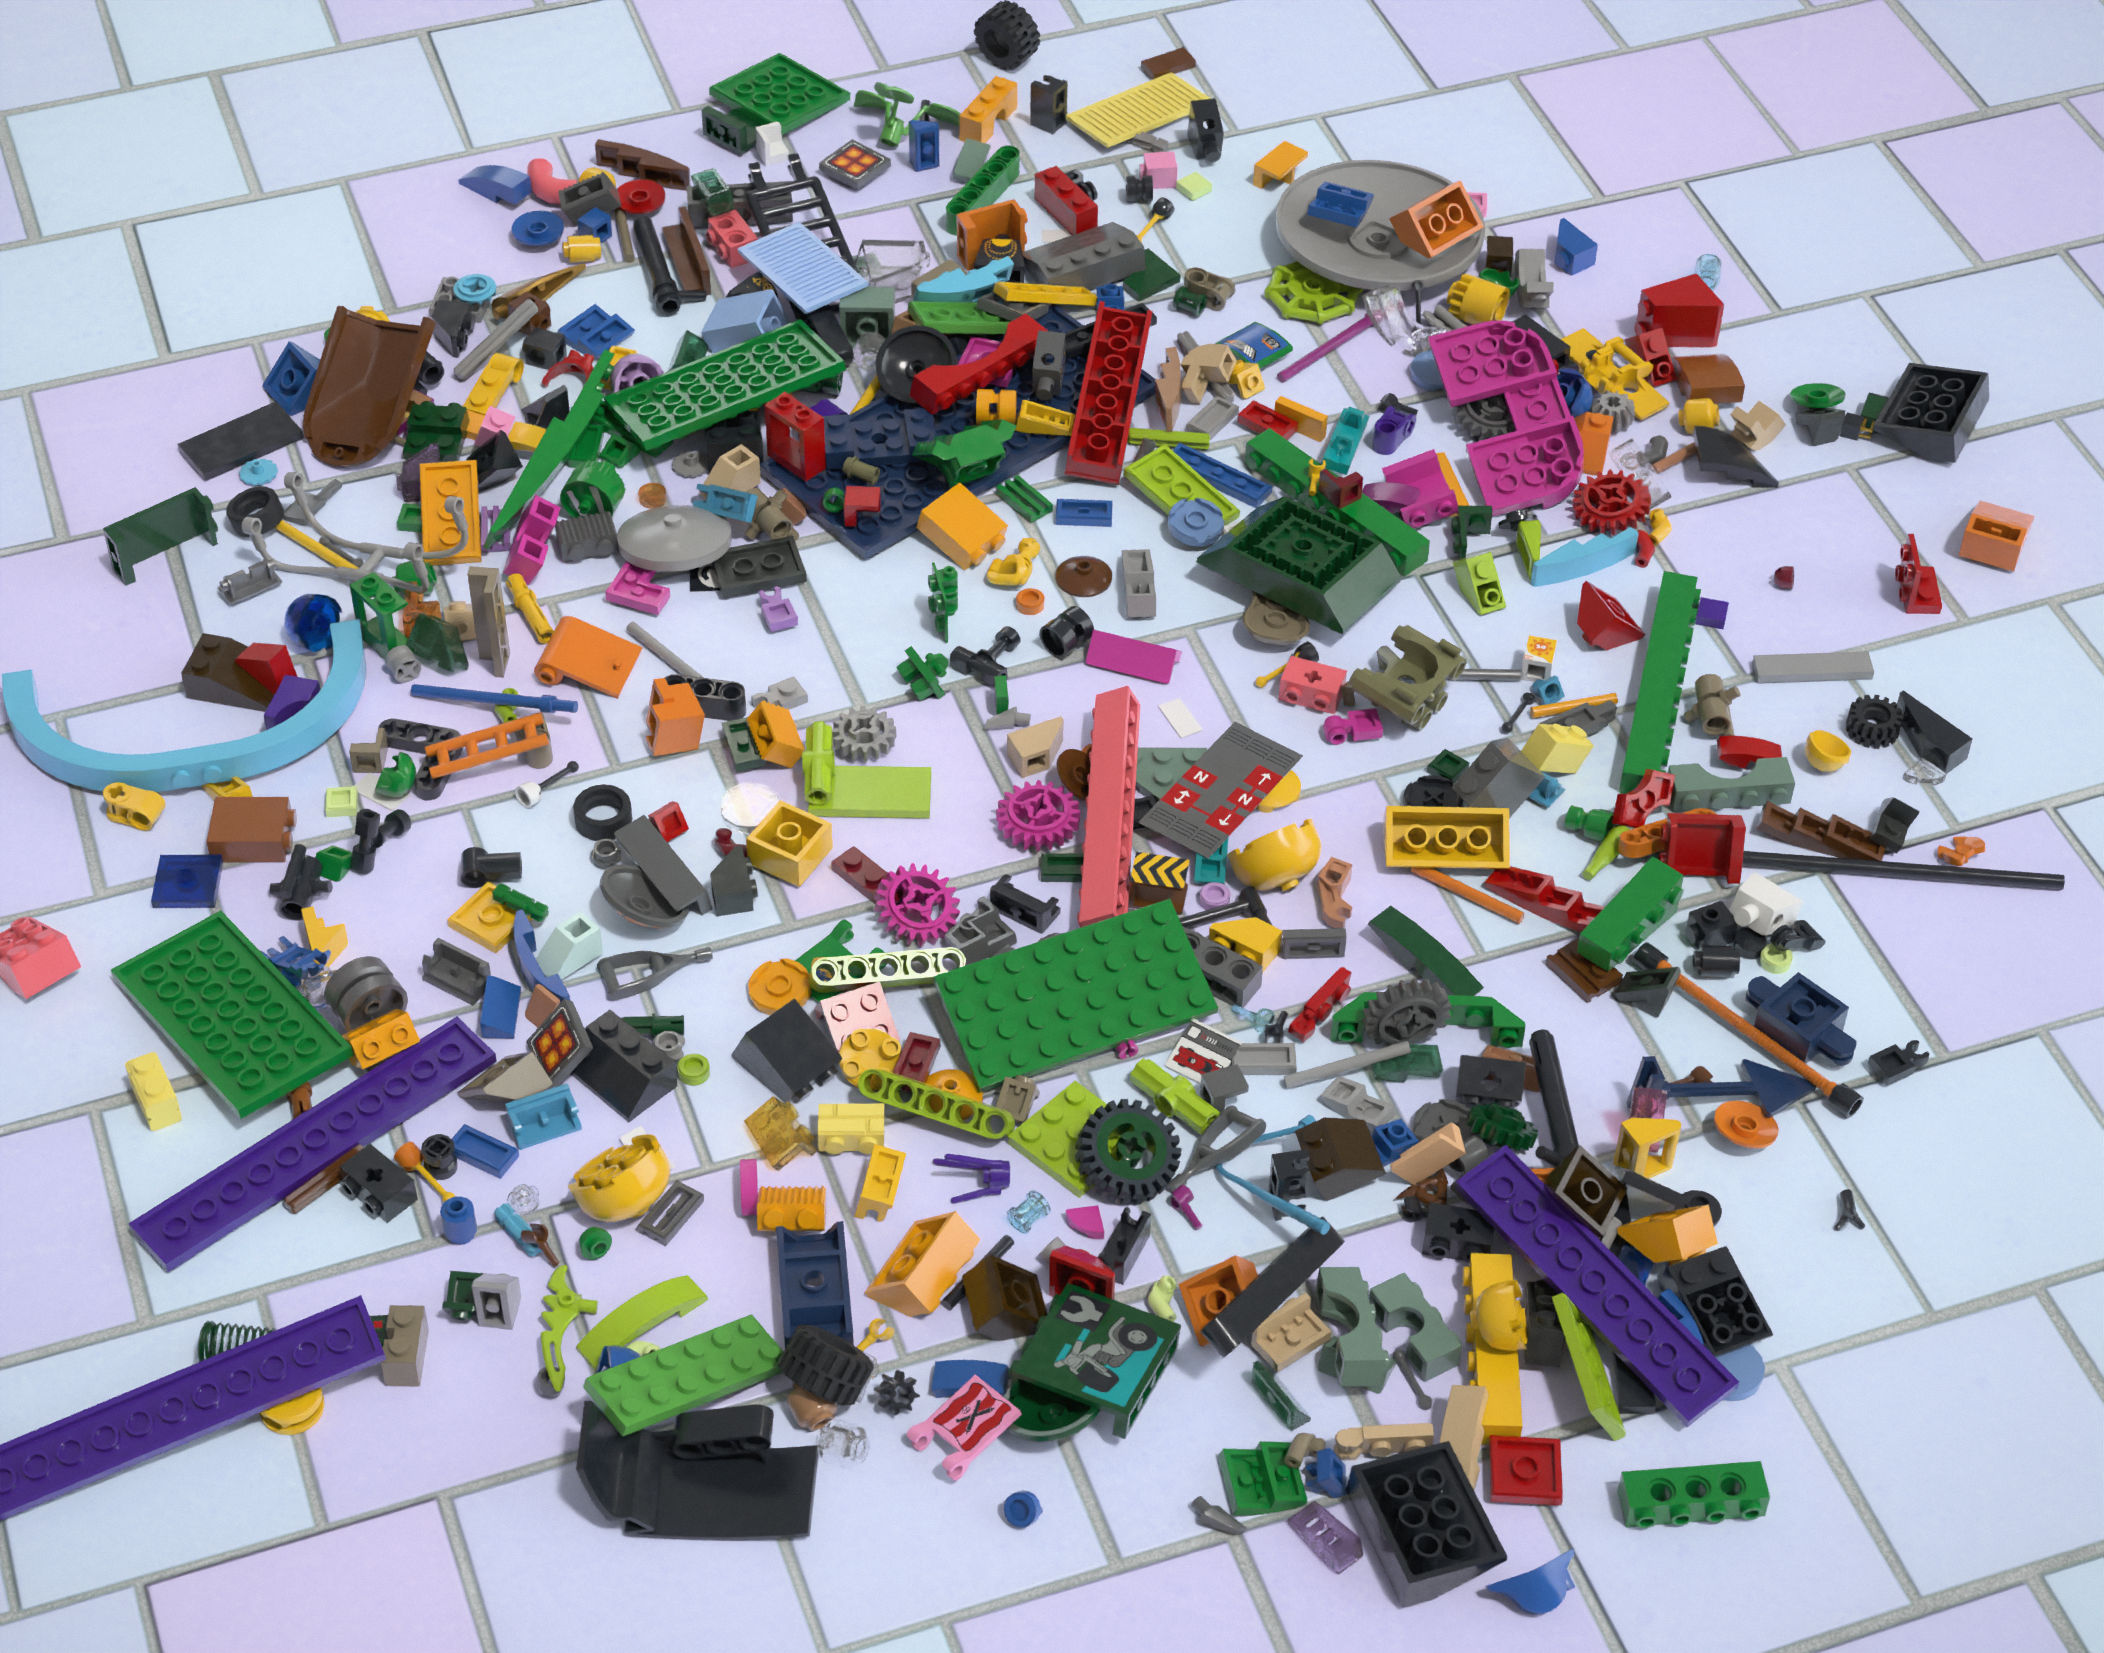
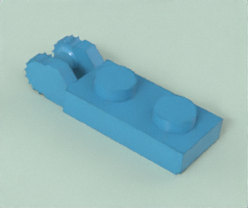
M697 484L696 489L707 493L708 496L706 502L700 500L693 501V506L705 509L716 515L749 523L752 522L758 495L712 484L710 486Z

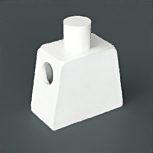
M1754 872L1739 887L1729 911L1734 916V920L1738 925L1748 926L1759 934L1766 936L1773 934L1782 925L1786 924L1791 927L1796 921L1804 901Z

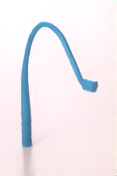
M1307 1115L1298 1122V1126L1263 1134L1252 1144L1293 1134L1296 1130L1316 1120L1312 1115ZM1222 1163L1216 1165L1217 1171L1223 1177L1242 1186L1282 1213L1322 1235L1329 1231L1330 1224L1327 1221L1229 1173L1222 1167Z

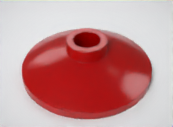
M632 180L617 188L621 206L618 208L632 214H645L655 211L664 204L666 199L664 188L650 180Z

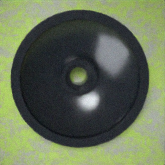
M914 325L895 331L883 342L877 353L875 365L879 383L889 396L905 404L920 405L909 396L913 377L916 375L914 371L918 368L925 370L932 365H958L952 343L943 333L928 326Z

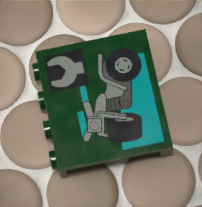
M1067 1283L1061 1294L1056 1293L1054 1295L1048 1315H1042L1039 1319L1035 1336L1033 1338L1028 1337L1020 1360L1012 1362L1007 1379L1011 1380L1010 1396L1016 1398L1027 1381L1115 1415L1112 1435L1126 1439L1178 1349L1181 1324Z

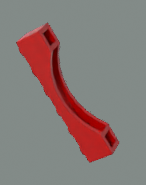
M1025 313L1007 324L1003 342L988 356L962 365H932L914 375L909 396L932 415L942 409L945 410L961 398L965 399L975 390L986 387L998 377L1005 376L1009 370L1011 371L1016 367L1023 366L1026 361L1032 359L1035 355L1038 331L1048 330Z

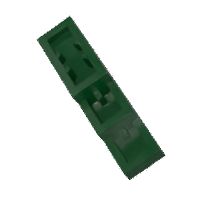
M1390 905L1368 922L1371 929L1408 971L1414 967L1424 980L1429 979L1430 985L1438 982L1440 988H1444L1447 995L1476 996L1484 989L1470 971L1438 940Z

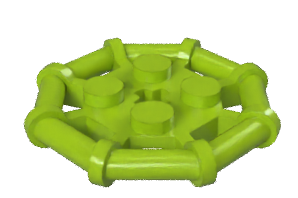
M1295 261L1284 266L1277 265L1273 268L1272 278L1269 285L1265 288L1264 294L1266 299L1271 300L1278 307L1284 318L1289 319L1292 317L1323 325L1325 321L1333 318L1351 315L1355 311L1358 295L1363 289L1327 279ZM1283 280H1286V281H1287V284H1280V283H1281V281H1283ZM1348 292V295L1345 298L1341 296L1340 293ZM1287 295L1290 301L1287 303L1282 296ZM1336 305L1335 307L1323 311V308Z

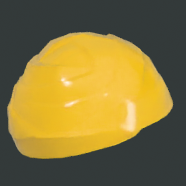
M1815 730L1810 732L1806 739L1805 756L1809 763L1821 772H1832L1842 768L1849 762L1851 749L1839 737L1827 731Z

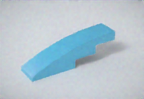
M1629 527L1611 539L1603 533L1583 545L1573 539L1533 563L1531 585L1538 587L1561 583L1610 567L1635 554L1639 533L1632 527Z

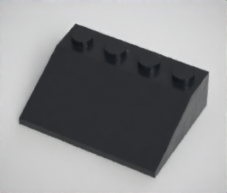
M1908 363L1873 428L1880 434L1927 459L1945 463H1956L1990 400L1989 373Z
M1449 1441L1351 1467L1346 1492L1402 1608L1435 1599L1507 1561L1508 1556Z

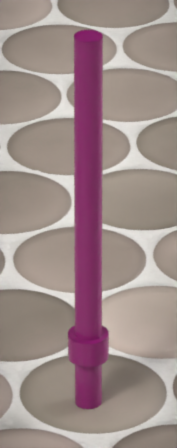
M1388 301L1379 308L1371 309L1365 313L1364 318L1277 374L1278 380L1284 383L1369 326H1376L1383 321V317L1396 309L1395 303Z

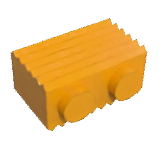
M765 700L761 701L746 721L749 723L748 726H750L752 731L751 734H753L755 743H757L756 747L760 751L759 755H762L761 759L792 768L802 757L805 747L800 739L788 708L784 709V707L780 708L779 705L775 706V704H770V702L766 703Z
M762 1185L759 1188L757 1231H776V1226H783L789 1231H825L826 1188L824 1186L812 1188L809 1185L805 1188L802 1185L800 1188L797 1186L792 1188L789 1185L785 1188L782 1185L780 1188L777 1186L772 1188L769 1185L765 1188Z

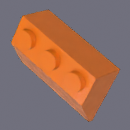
M1461 180L1434 192L1389 218L1400 242L1428 259L1484 227Z

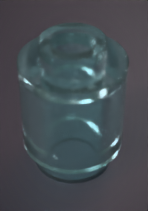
M1703 254L1697 258L1694 274L1697 273L1712 291L1720 283L1722 269L1720 258L1713 254Z

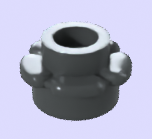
M601 839L594 845V850L591 852L592 860L596 861L599 866H612L620 861L621 848L612 839Z

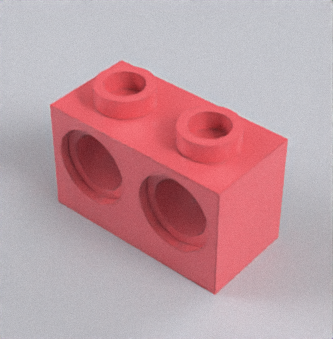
M733 210L708 218L706 238L708 243L717 249L721 260H725L731 268L749 263L738 253L737 248L758 240V237L740 214Z

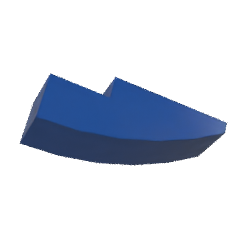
M483 165L475 167L458 179L460 185L495 203L504 199L515 205L532 193L530 176L505 166Z

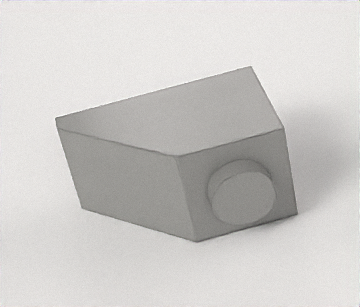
M484 1273L475 1279L472 1284L479 1326L513 1330L522 1298L519 1277L505 1273Z

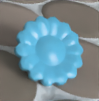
M264 458L260 460L254 459L252 462H246L241 467L239 475L245 484L253 486L263 485L276 478L278 468L272 460Z

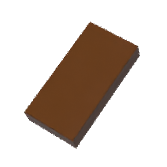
M1184 47L1141 61V69L1152 80L1170 72L1176 74L1196 67V59Z

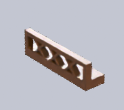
M686 206L678 207L679 224L662 227V236L682 290H706V295H711L710 269Z

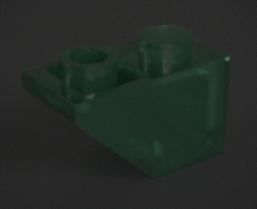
M419 612L406 645L416 649L415 655L431 661L433 658L439 661L437 666L447 671L454 672L455 668L467 670L469 663L458 627L435 615Z

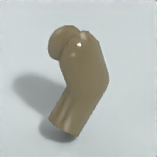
M1312 1433L1297 1434L1293 1438L1284 1462L1291 1468H1299L1305 1456L1312 1454L1317 1457V1451L1325 1449V1440L1316 1438V1435Z

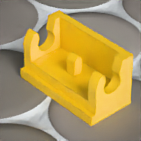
M874 1144L854 1217L864 1219L868 1210H874L878 1212V1222L885 1219L888 1209H892L906 1157L905 1152Z

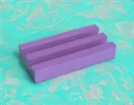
M499 505L493 506V510H488L487 506H482L481 508L482 552L510 551L511 528L504 534V544H499L498 540L488 550L483 548L488 536V518H493L494 524L501 511L499 510Z

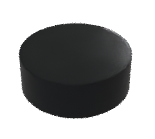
M1744 928L1738 931L1735 936L1734 949H1739L1740 956L1744 958H1758L1766 946L1767 939L1765 935H1761L1751 928Z

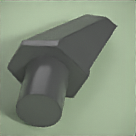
M1202 1496L1197 1497L1192 1502L1191 1506L1201 1515L1199 1522L1234 1535L1245 1533L1247 1527L1219 1505H1210Z

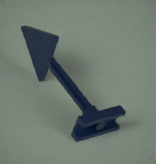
M1643 1056L1626 1105L1628 1108L1638 1109L1636 1118H1651L1657 1101L1669 1100L1670 1097L1754 1095L1764 1115L1770 1118L1815 1091L1816 1085H1813V1083L1804 1078L1747 1059H1743L1741 1062L1742 1070L1748 1080L1745 1082L1669 1084L1668 1081H1665L1655 1056Z

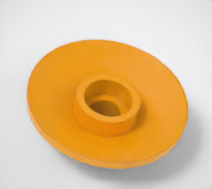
M957 1069L940 1070L929 1075L926 1084L983 1102V1092H978L972 1075L965 1071ZM937 1094L930 1100V1107L935 1113H938L943 1108V1100ZM965 1105L960 1111L962 1120L974 1115L973 1109L969 1105Z

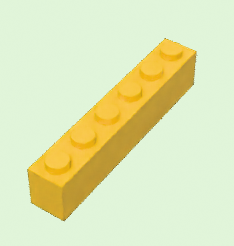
M1471 1253L1469 1267H1463L1462 1286L1468 1287L1469 1294L1464 1295V1315H1470L1471 1310H1477V1299L1484 1289L1498 1282L1513 1280L1511 1254ZM1470 1315V1323L1466 1322L1465 1342L1472 1344V1351L1467 1352V1372H1473V1380H1469L1468 1386H1486L1489 1394L1481 1422L1484 1429L1481 1445H1489L1490 1435L1521 1437L1523 1424L1518 1350L1501 1351L1489 1346L1483 1340L1480 1330H1473Z

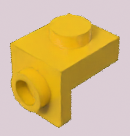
M1237 360L1228 383L1237 384L1241 398L1247 399L1264 390L1265 385L1258 364L1243 363L1242 360Z

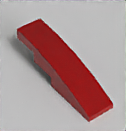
M1512 866L1509 869H1495L1484 882L1486 888L1511 903L1539 917L1580 932L1605 908L1604 906L1584 902L1582 892L1555 886L1553 876Z

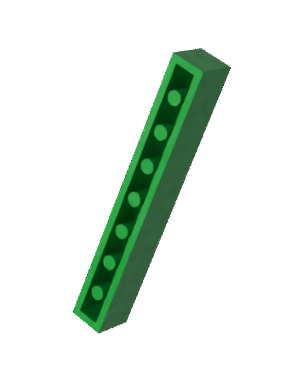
M1271 428L1246 442L1245 464L1249 468L1258 472L1270 483L1279 487L1301 504L1312 507L1330 518L1382 542L1399 574L1405 577L1428 561L1430 540L1362 493L1361 499L1341 509H1338L1318 491L1319 482L1316 494L1314 496L1309 495L1311 478L1308 476L1309 461L1313 458ZM1314 459V465H1321L1318 461ZM1327 469L1336 478L1339 477L1338 475Z

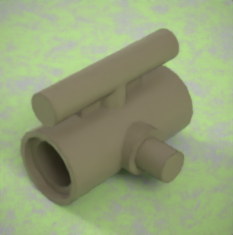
M752 488L746 491V493L758 495L752 522L749 523L750 527L745 532L747 537L754 540L759 532H765L772 540L793 536L796 541L799 538V533L793 528L792 521L781 511L782 503L788 496L785 492L778 489L773 497L769 496L768 498L759 488Z
M1716 674L1700 676L1695 681L1697 703L1692 706L1691 710L1684 713L1685 719L1688 723L1697 719L1701 720L1702 729L1708 735L1722 734L1723 736H1735L1729 705L1732 704V700L1741 696L1738 687L1733 686L1727 690L1724 689L1721 677Z

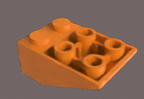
M1980 500L1972 512L1965 529L1958 556L2014 572L2035 516Z

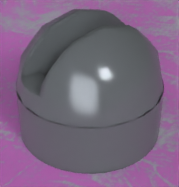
M544 1367L537 1374L538 1391L542 1395L555 1397L564 1388L565 1376L562 1389L557 1392L553 1385L549 1384L550 1378L546 1367ZM554 1367L555 1371L559 1372V1369L557 1367Z

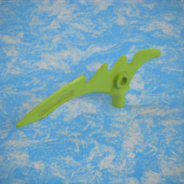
M567 1265L558 1267L549 1279L548 1287L557 1294L543 1296V1300L553 1311H543L541 1313L543 1319L552 1329L551 1331L541 1332V1346L549 1378L557 1392L562 1389L566 1371L561 1353L564 1332L576 1316H579L580 1312L597 1314L598 1300L582 1299V1294H576L568 1287L565 1281ZM550 1344H554L555 1358L559 1372L555 1371L552 1362Z

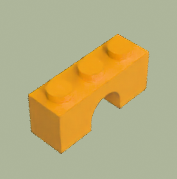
M995 76L959 115V140L965 142L966 138L986 143L994 134L995 119L999 118L1006 121L1018 108V83Z

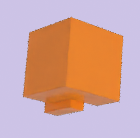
M665 677L653 679L646 724L652 734L646 736V742L653 756L699 749L705 714L689 683L668 685Z

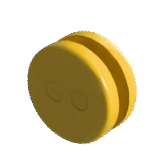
M319 1387L260 1412L262 1422L271 1431L282 1435H294L307 1431L320 1420L324 1412L325 1401L322 1388Z

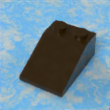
M203 633L181 672L187 699L266 712L274 694L234 662L248 646L230 637Z

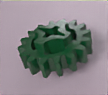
M1497 1103L1485 1104V1106L1476 1104V1107L1472 1106L1467 1118L1466 1125L1472 1127V1132L1479 1133V1137L1483 1139L1482 1141L1490 1146L1502 1148L1507 1145L1512 1151L1514 1149L1520 1151V1148L1529 1151V1148H1533L1538 1136V1129L1533 1127L1534 1124L1532 1122L1525 1121V1117L1522 1116L1520 1111L1500 1106Z

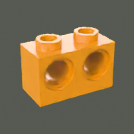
M400 1009L390 1011L341 1035L352 1047L354 1055L349 1058L351 1065L362 1070L420 1042L409 1013Z

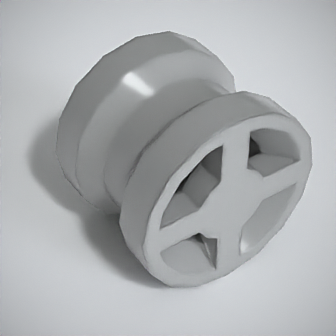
M404 645L391 649L384 660L385 665L392 671L395 679L401 683L415 679L422 668L421 663L414 657L410 648Z

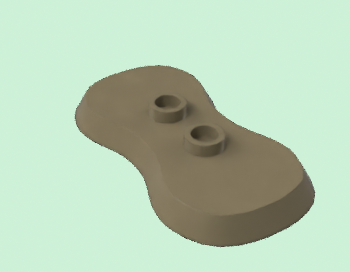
M1251 590L1252 602L1243 615V623L1251 637L1268 644L1292 645L1298 643L1308 634L1310 630L1308 618Z

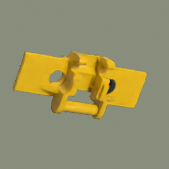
M1582 328L1561 339L1571 346L1569 359L1579 367V372L1586 378L1588 383L1602 394L1606 390L1611 393H1615L1618 390L1620 395L1628 394V399L1634 401L1635 417L1642 421L1670 405L1669 401L1643 379L1651 373L1653 365L1649 361H1643L1629 349L1620 336L1605 341L1604 345L1585 328ZM1614 353H1619L1630 364L1618 369L1612 362ZM1624 388H1632L1636 392L1629 393L1626 392Z

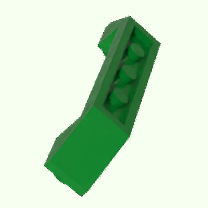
M1363 992L1332 1016L1331 1041L1363 1042L1364 1024L1362 1018L1365 1017L1363 1009L1369 1008L1368 1000L1377 999L1376 992ZM1447 995L1452 1009L1449 1010L1451 1018L1444 1020L1446 1025L1489 1027L1491 1046L1504 1048L1523 1047L1526 1029L1525 1022L1491 996Z

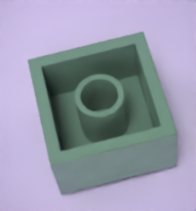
M865 287L840 298V326L852 349L879 350L883 342L891 335L895 318V287Z

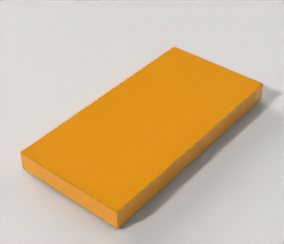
M467 460L420 464L424 552L448 550L458 545L461 540V532L458 531L452 514L445 511L444 503L448 496L461 497L464 500L463 513L468 524V542L462 551L446 558L423 560L426 563L430 562L432 566L482 562L477 461Z

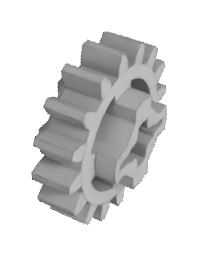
M861 706L860 711L849 708V715L840 713V720H834L832 731L835 750L841 749L843 757L851 754L853 761L858 757H862L863 761L867 762L869 756H873V758L878 760L880 752L887 755L889 754V747L895 746L897 732L896 726H894V719L887 718L886 711L878 714L877 707H873L870 711H866L865 706Z

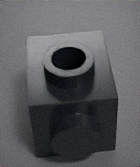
M1721 900L1690 911L1685 934L1688 941L1694 944L1698 950L1700 945L1725 946L1734 942L1737 923L1732 913Z

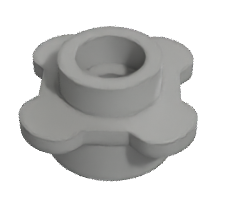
M665 1031L654 1038L653 1042L656 1047L673 1061L677 1062L684 1057L682 1046L685 1044V1038L682 1035H678L673 1031Z

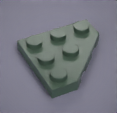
M1138 747L1136 786L1140 788V793L1145 797L1153 795L1157 803L1207 751V748Z

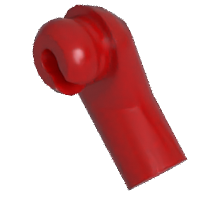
M1638 530L1636 547H1639L1640 550L1635 558V564L1638 567L1645 568L1655 552V547L1649 534L1643 530Z

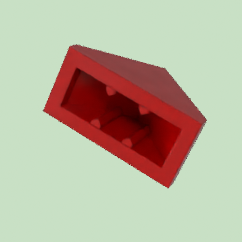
M253 642L234 661L274 695L285 675L298 677L286 645Z

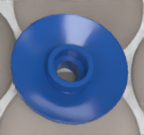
M548 211L527 212L516 218L512 224L514 238L523 244L532 246L552 243L560 238L564 232L563 220L558 215Z

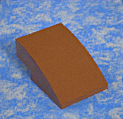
M1721 353L1671 357L1681 396H1686L1687 400L1710 398L1714 404L1742 402L1745 383L1736 364L1728 355Z

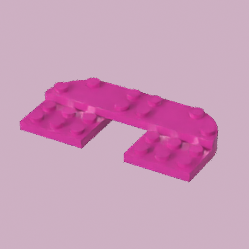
M1486 321L1428 337V344L1450 406L1454 407L1503 394L1516 430L1515 432L1466 444V452L1485 506H1492V517L1541 503L1545 509L1568 497L1577 487L1583 474V442L1574 417L1570 415L1557 380V371L1550 352L1541 337L1531 329L1526 331L1515 327V323L1510 321Z

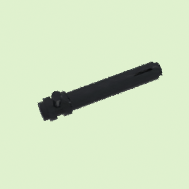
M646 216L637 217L633 223V229L652 284L651 292L657 309L665 315H673L679 311L682 301H705L706 290H678L676 282L671 278L653 221Z
M1541 1029L1531 1034L1529 1045L1553 1150L1545 1146H1539L1536 1149L1535 1155L1556 1168L1575 1147L1579 1146L1555 1038L1548 1030Z

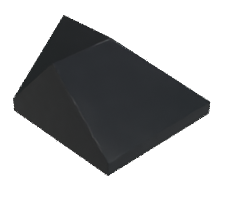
M502 430L498 431L466 458V461H477L478 492L506 481L523 467L510 440Z

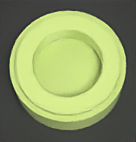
M1768 944L1761 951L1760 965L1769 973L1783 974L1790 969L1793 954L1790 949L1781 952L1772 944Z

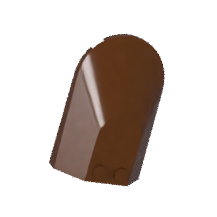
M337 306L303 417L304 437L308 440L312 453L317 458L332 466L353 467L373 459L390 444L401 425L436 325L434 320L430 317H423L420 326L382 321L356 313L344 306Z

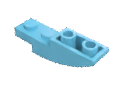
M1007 256L1000 260H993L981 269H973L966 275L960 268L951 272H944L934 280L924 281L916 287L913 301L977 302L978 298L993 292L995 282H1006L1009 280L1014 263Z

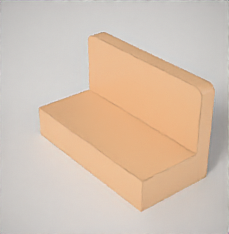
M1451 1122L1401 1153V1158L1390 1164L1391 1171L1409 1183L1416 1185L1417 1182L1426 1179L1460 1158L1466 1152L1459 1127Z

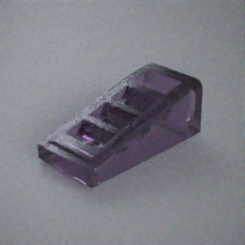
M1315 1500L1288 1519V1525L1336 1574L1342 1573L1363 1557L1361 1538ZM1318 1517L1319 1520L1309 1528L1306 1526ZM1325 1528H1328V1529L1325 1530L1323 1533H1321L1319 1536L1317 1535V1534H1319L1321 1531H1323ZM1335 1538H1337L1336 1541H1334L1332 1544L1329 1545V1543H1330L1331 1541H1333Z

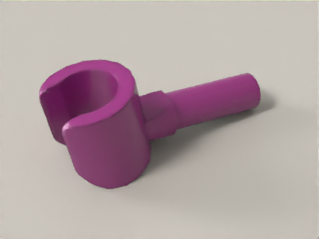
M1180 1185L1173 1191V1197L1170 1201L1171 1206L1177 1211L1182 1210L1195 1230H1199L1203 1225L1189 1205L1194 1199L1193 1193L1186 1185Z

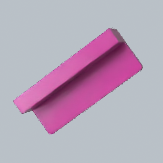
M1093 629L1086 663L1169 684L1175 662H1180L1182 651Z

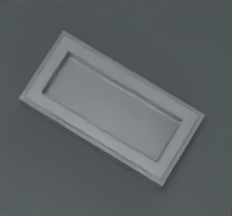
M1215 396L1186 424V432L1208 433L1211 440L1238 415L1239 406L1219 396Z
M1242 1043L1231 1061V1066L1238 1064L1243 1075L1294 1074L1297 1071L1295 1043Z

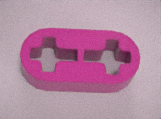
M740 1159L742 1216L757 1215V1159Z

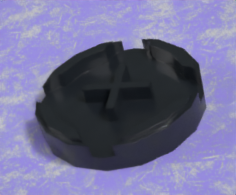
M1437 775L1422 776L1416 782H1410L1403 795L1404 806L1463 807L1464 800L1452 788L1453 781Z

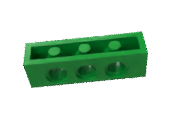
M1761 1461L1621 1472L1617 1489L1625 1527L1650 1528L1654 1525L1662 1524L1681 1526L1690 1522L1708 1521L1717 1523L1725 1519L1738 1518L1753 1520L1766 1515L1770 1501V1493Z

